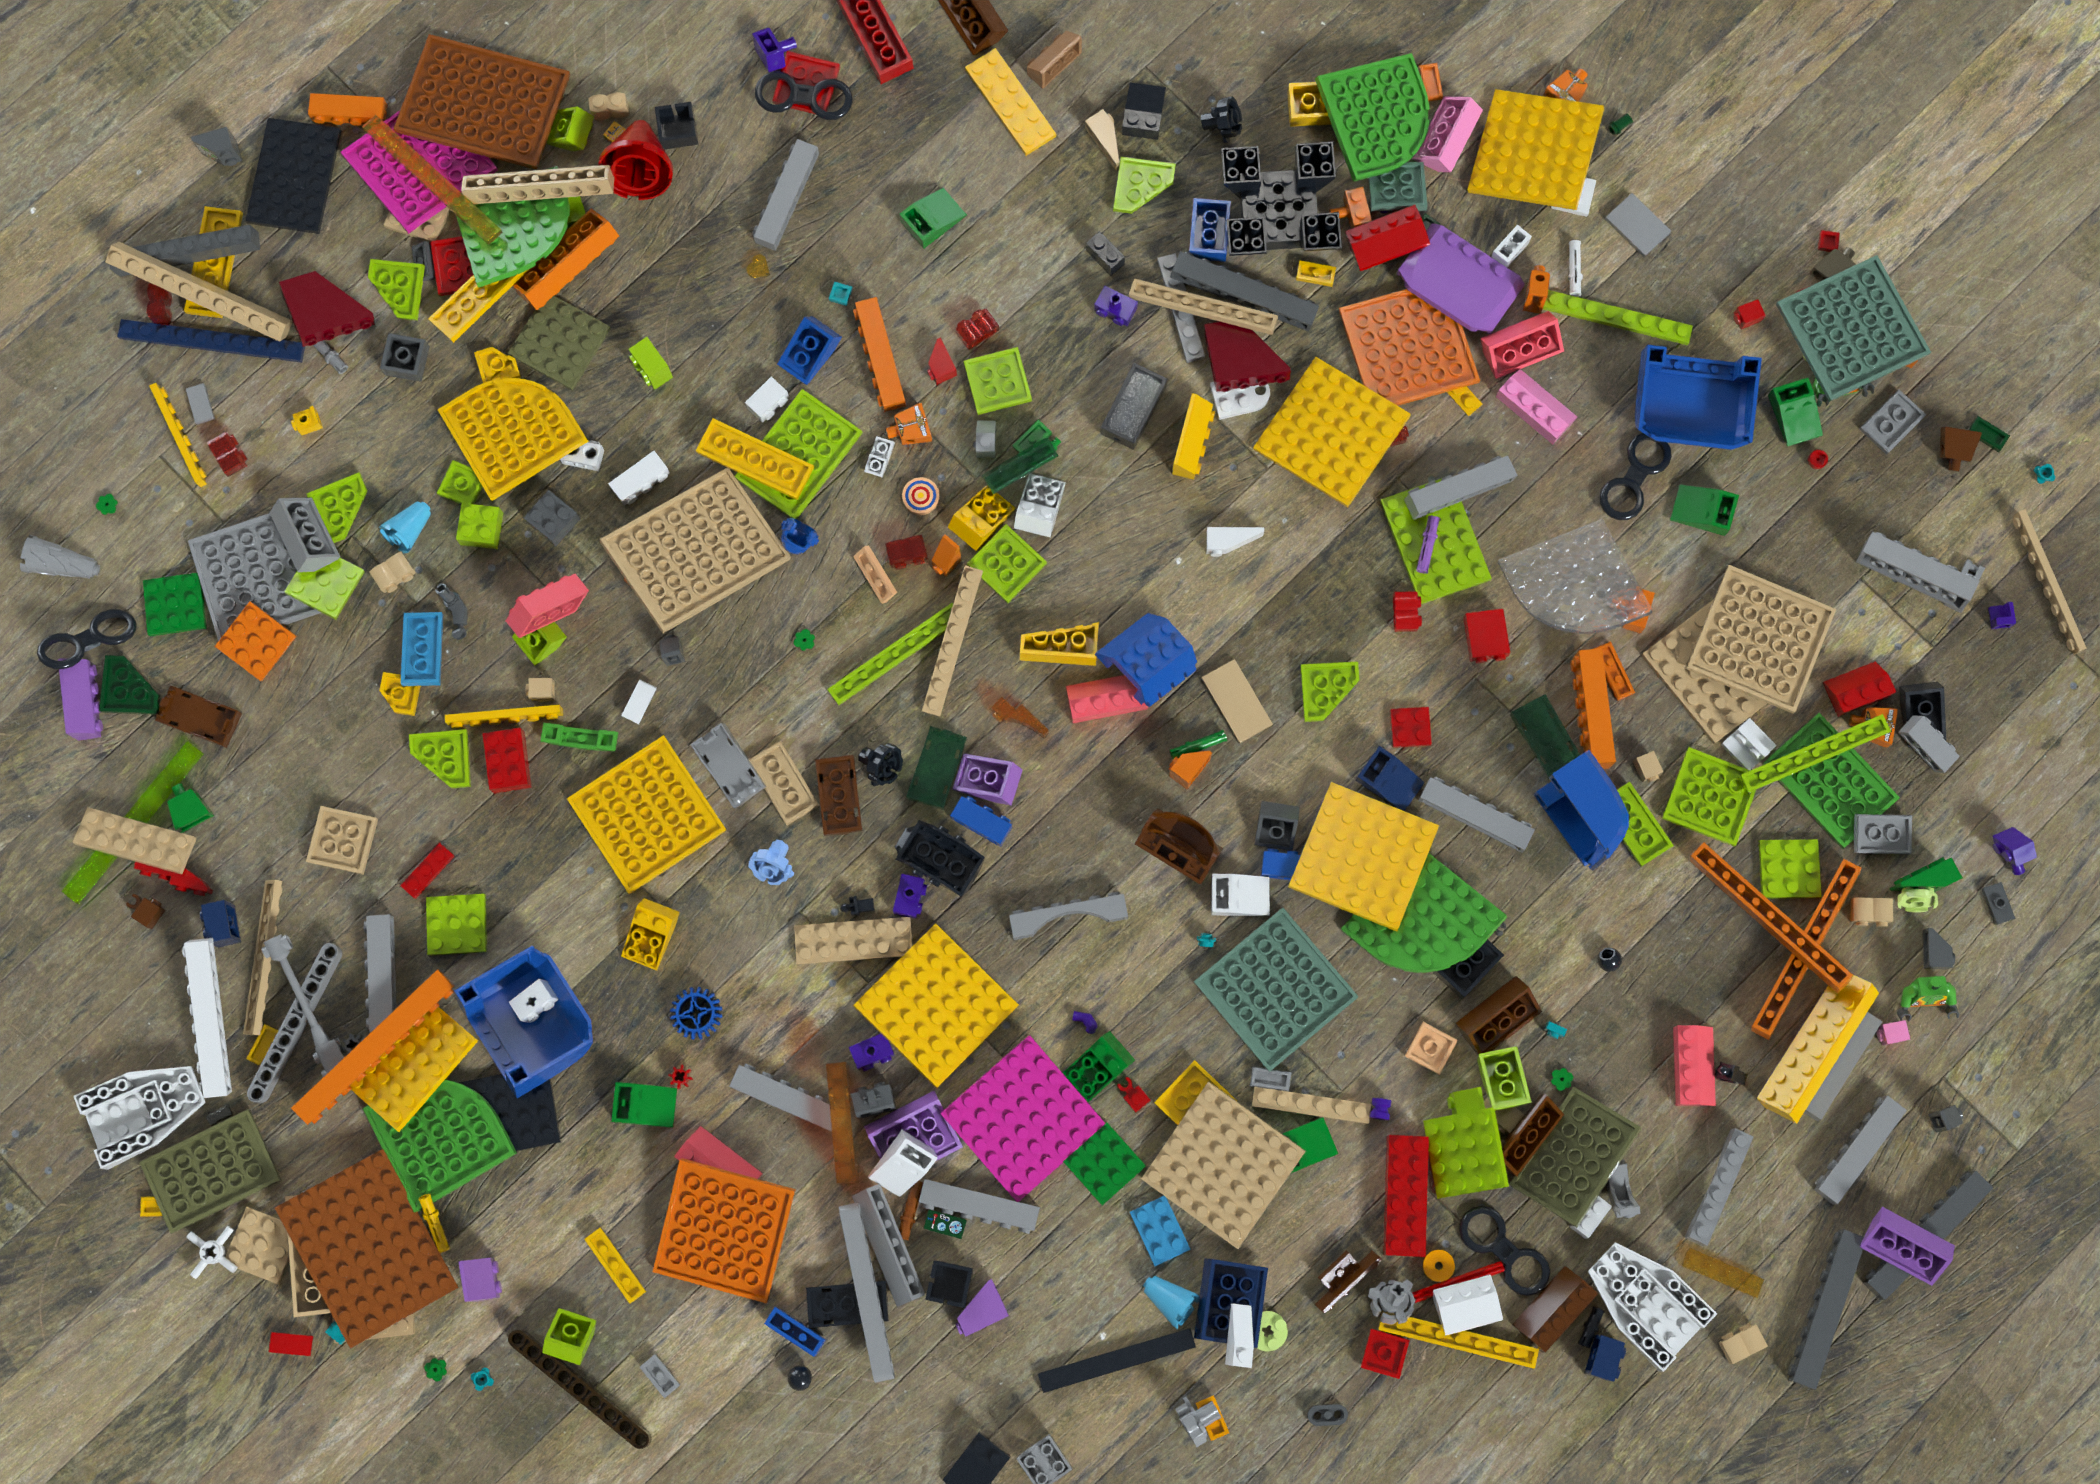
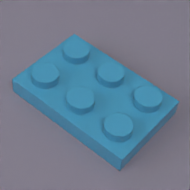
M1165 1196L1130 1211V1215L1154 1266L1191 1250Z

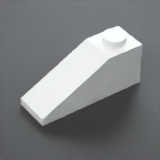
M1207 527L1206 554L1219 557L1222 554L1229 553L1262 537L1264 527Z
M1231 1304L1225 1364L1252 1368L1254 1344L1251 1306Z

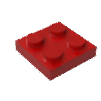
M1429 707L1390 709L1393 748L1432 745Z
M1370 1329L1360 1368L1400 1379L1410 1340Z

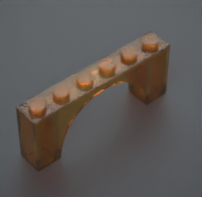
M846 1062L826 1064L836 1183L839 1185L857 1184L860 1181L851 1122L850 1069Z

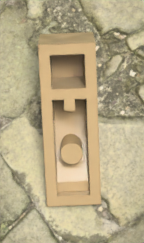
M1103 109L1085 121V129L1117 171L1119 170V155L1114 119L1109 113L1106 114Z

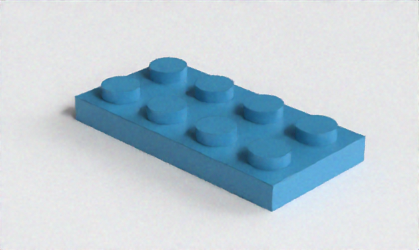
M442 612L404 613L401 662L402 686L441 685Z

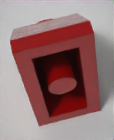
M940 337L934 346L928 362L929 370H927L931 381L935 380L937 385L957 376V370Z

